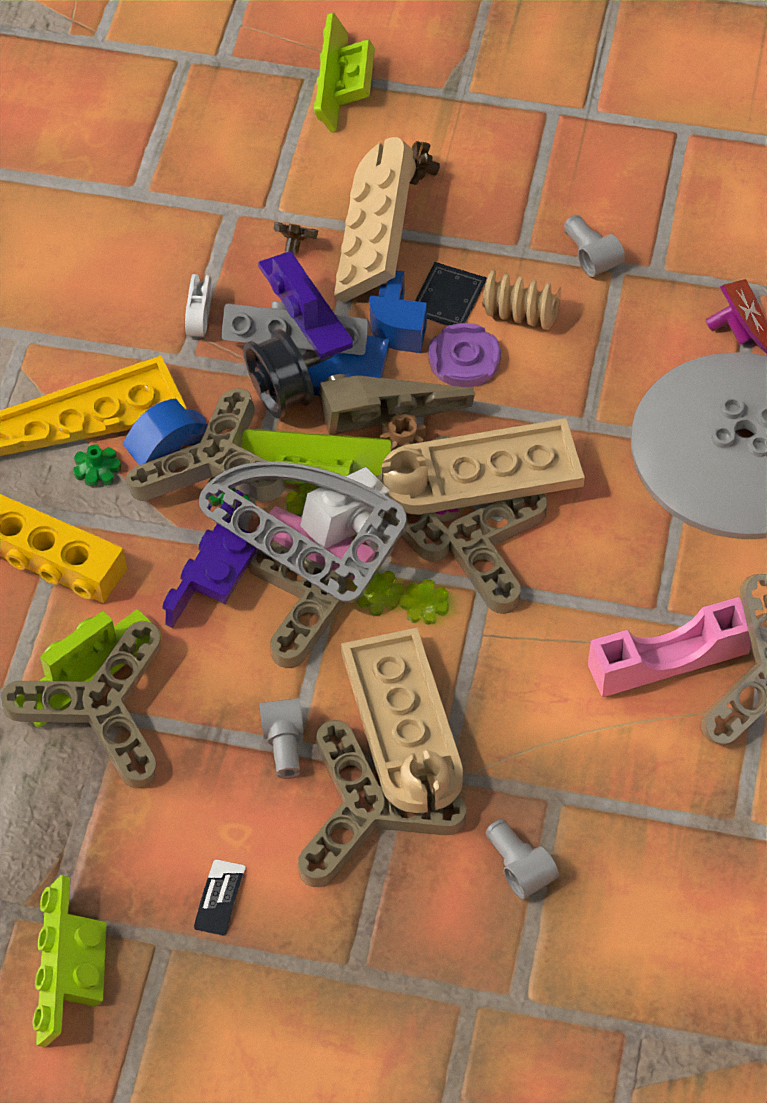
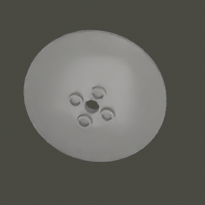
M721 353L688 361L672 369L656 381L646 392L636 410L631 431V454L641 482L654 500L666 511L699 530L728 538H767V356L751 353ZM748 429L753 432L754 436L742 438L735 431Z

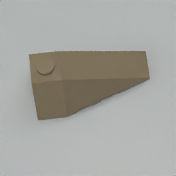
M337 374L328 377L325 382L320 383L319 397L328 435H335L382 425L383 421L390 422L396 413L399 415H415V418L472 407L475 392L474 388L358 375L347 377L346 374Z

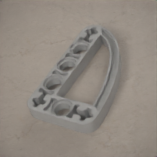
M256 462L231 468L213 478L204 487L199 496V506L208 518L344 603L357 601L364 594L407 525V515L404 508L386 495L340 474L296 463ZM280 479L298 481L341 493L373 508V511L342 559H340L231 489L243 483L256 480ZM221 493H224L223 500L234 509L236 502L242 504L234 511L230 523L225 521L230 515L223 509L217 507L214 512L210 511L212 504L208 499L211 495L218 497ZM392 510H396V518L399 524L396 527L389 525L383 533L384 537L390 538L387 544H384L378 536L368 533L371 527H374L377 532L380 530L383 520L379 516L382 512L389 514ZM247 512H254L260 517V526L253 533L242 532L239 527L241 516ZM287 533L292 537L293 545L287 553L278 554L273 551L271 541L276 534ZM366 541H372L379 547L378 558L370 563L361 561L357 555L359 546ZM312 553L321 554L325 559L324 570L316 575H311L304 569V560ZM334 563L340 566L335 570V573L342 578L347 579L350 575L355 576L353 583L357 589L354 593L347 590L344 595L340 594L341 586L331 578L328 585L322 583L330 575Z

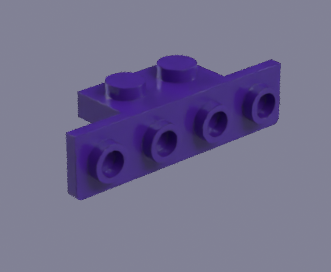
M286 252L258 262V267L270 283L274 293L278 295L290 317L295 320L320 359L353 348L352 338L292 252Z
M239 490L236 491L237 494L244 497L243 492ZM225 501L220 508L230 515L225 520L227 523L231 522L234 511L242 505L240 502H236L235 509L227 505ZM218 523L213 531L206 530L198 547V550H200L195 560L190 558L187 561L180 577L182 582L177 590L174 588L170 589L163 602L162 609L166 610L165 625L171 628L175 626L195 591L226 604L258 549ZM240 528V530H241L242 532L250 533V532H248V531H246V530Z

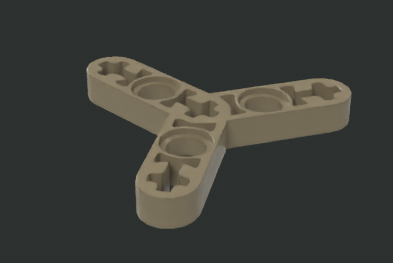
M241 388L232 389L220 397L201 443L141 464L129 471L126 476V483L133 498L138 501L150 500L208 478H215L224 471L240 465L268 462L241 448L243 431L249 428L255 413V407L249 391ZM234 428L228 433L219 434L223 430ZM188 466V468L181 472L172 473L180 467ZM265 479L260 480V483L259 480L243 483L234 488L256 500L271 501L281 496L286 486L284 480Z
M753 574L747 577L740 588L742 605L756 664L709 708L702 717L701 730L704 736L712 742L726 744L734 741L767 709V688L755 679L756 676H759L760 679H767V642L759 634L761 624L767 620V613L755 615V610H763L760 598H753L752 590L757 589L758 581L761 586H767V574ZM765 594L763 601L765 608H767V594ZM748 686H753L759 693V702L752 709L744 708L739 698L742 690ZM728 703L731 704L736 712L744 716L742 720L737 716L731 717L725 724L728 729L726 734L721 732L714 734L713 730L717 726L713 721L714 718L724 719L733 712V710L727 708Z
M147 621L133 623L127 628L91 682L14 681L8 684L3 689L1 695L3 712L8 718L18 722L90 723L125 784L132 788L148 786L156 776V760L124 703L160 650V632L153 623ZM145 635L150 636V645L147 643L142 644L137 651V658L134 657L132 654L136 649V638L142 639ZM117 664H127L132 668L133 673L125 680H118L111 675L110 671ZM107 684L111 688L107 695L108 707L101 705L98 709H95L92 699H102L106 693ZM19 694L24 695L26 700L22 708H16L14 704ZM37 694H42L43 709H37ZM56 694H66L72 700L70 706L64 710H54L48 703L51 697ZM119 726L128 729L131 734L130 738L121 744L111 742L107 735L114 727ZM132 750L138 764H146L144 774L139 775L136 770L131 771V759L128 753Z
M332 720L324 723L318 729L317 747L319 754L343 803L298 857L299 875L306 885L323 887L329 884L374 829L454 835L464 828L466 823V805L464 801L457 796L446 807L435 810L430 791H427V805L431 806L430 820L425 819L426 812L417 813L412 818L400 817L396 813L397 807L388 801L382 787L378 785L348 724ZM335 735L338 740H342V751L344 754L339 757L335 744L329 742L328 737ZM346 766H356L362 771L360 778L354 781L342 779L339 773ZM360 791H364L367 803L373 805L372 812L367 813L364 808H360V797L358 795ZM445 808L453 809V815L449 821L443 820ZM339 828L349 829L354 835L352 840L346 844H337L330 836L333 831ZM325 847L329 853L324 859V871L317 868L311 872L309 862L319 863L325 856Z

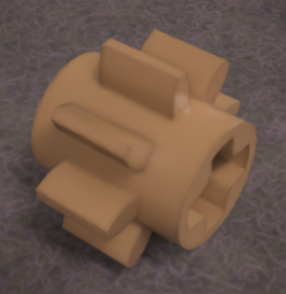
M396 413L390 422L383 421L380 438L392 441L390 447L392 452L404 445L424 442L426 427L425 425L417 426L415 415H399Z

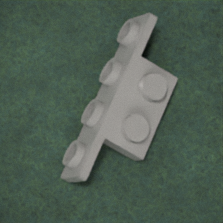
M272 301L271 308L226 304L224 306L221 335L223 340L247 343L253 341L259 344L270 339L273 331L282 329L290 336L297 348L314 350L295 320L290 317L282 302ZM336 315L353 340V348L340 353L364 355L366 353L369 321L364 318Z

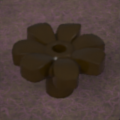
M416 141L412 145L416 171L409 184L418 185L419 180H422L426 173L435 176L439 171L440 164L433 161V156L428 154L431 145L427 142Z
M281 222L274 223L273 230L280 232L287 238L285 252L298 254L301 240L303 241L307 238L317 239L318 230L301 227L297 224H289L288 226Z

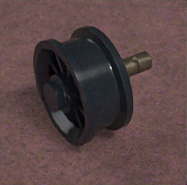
M282 329L273 331L271 338L264 342L256 344L250 341L245 343L243 347L246 367L253 386L267 410L275 418L284 416L286 409L295 404L301 403L307 406L313 403L314 390L308 368L334 357L332 355L320 359L315 350L301 355L293 340Z

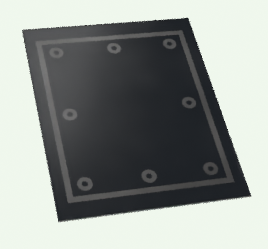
M434 262L415 301L427 303V319L448 326L466 323L487 277Z

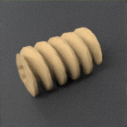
M491 270L485 284L482 303L486 314L490 317L496 315L499 310L501 319L507 320L513 313L514 322L521 323L527 315L528 325L535 326L541 319L542 328L548 330L554 323L558 313L561 287L555 295L551 293L550 283H546L541 292L538 291L537 280H532L529 287L524 288L523 277L520 276L514 285H510L509 274L507 273L504 274L500 282H496V273Z

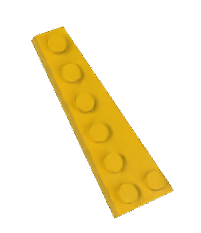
M160 355L0 410V456L130 430L144 412L165 400L177 399L185 410L187 408Z

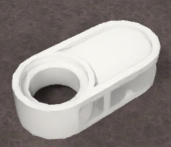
M192 274L185 314L186 336H206L212 298L211 275H206L205 281H200V277L197 274Z

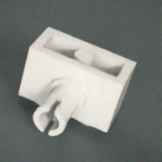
M366 467L345 476L389 497L388 493L390 490ZM321 487L307 493L300 526L319 546L326 549L346 538L357 535L373 511V508L346 495ZM382 512V513L380 514V516H379V517H381L382 520H383L384 512ZM383 526L378 532L374 527H371L368 533L378 536L384 544H387L390 539L384 537L383 533L386 529ZM366 541L373 551H378L379 547L376 543Z

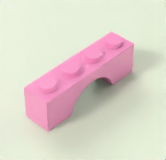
M739 597L702 607L698 614L687 624L661 636L641 638L632 635L629 630L591 640L588 667L601 696L606 697L749 654L751 640L742 602Z

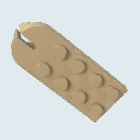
M398 137L386 139L384 146L381 143L374 146L364 156L354 175L334 296L343 303L395 278L409 182L416 171V162L413 158L412 148Z
M567 418L404 445L390 452L385 457L381 468V482L390 490L388 493L389 498L399 503L404 508L405 513L426 514L584 487L585 479Z
M418 628L342 643V657L384 795L391 804L403 811L412 813L428 812L427 790L425 785L421 784V781L426 780L435 810L446 807L457 798L462 789L463 767Z

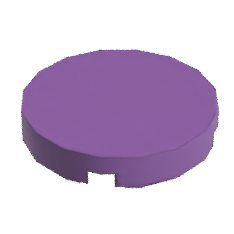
M459 323L449 325L442 329V333L437 337L435 335L430 343L428 360L432 372L439 380L451 386L469 388L480 386L492 379L499 369L501 348L498 339L493 334L491 336L485 332V328L477 324Z

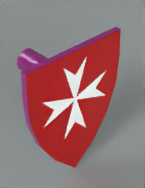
M743 279L720 286L729 306L706 319L709 329L715 331L728 323L740 345L753 339L767 354V322L747 280Z

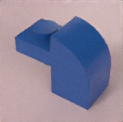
M396 270L395 278L389 280L387 284H381L379 297L370 296L371 331L375 337L389 339V348L421 353L427 328V303L403 300L405 295L404 271Z
M169 399L154 405L144 412L134 423L122 444L135 461L141 465L180 451L182 446H194L201 443L208 424L201 413L192 409L185 410L177 399Z

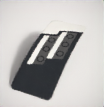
M222 860L213 861L195 919V930L222 936L226 934L236 895L245 871L244 865Z

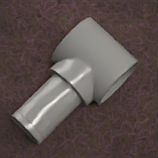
M580 215L571 216L565 222L564 231L578 245L580 264L589 277H595L625 261L623 247L613 234L603 237L599 232H594Z
M299 698L259 703L263 738H268V743L273 746L277 776L279 778L298 776L300 774L297 742L300 740V734H303Z
M504 819L495 821L487 828L486 837L504 858V875L510 887L519 898L526 899L559 878L557 866L549 853L541 846L533 849L530 844L523 843Z

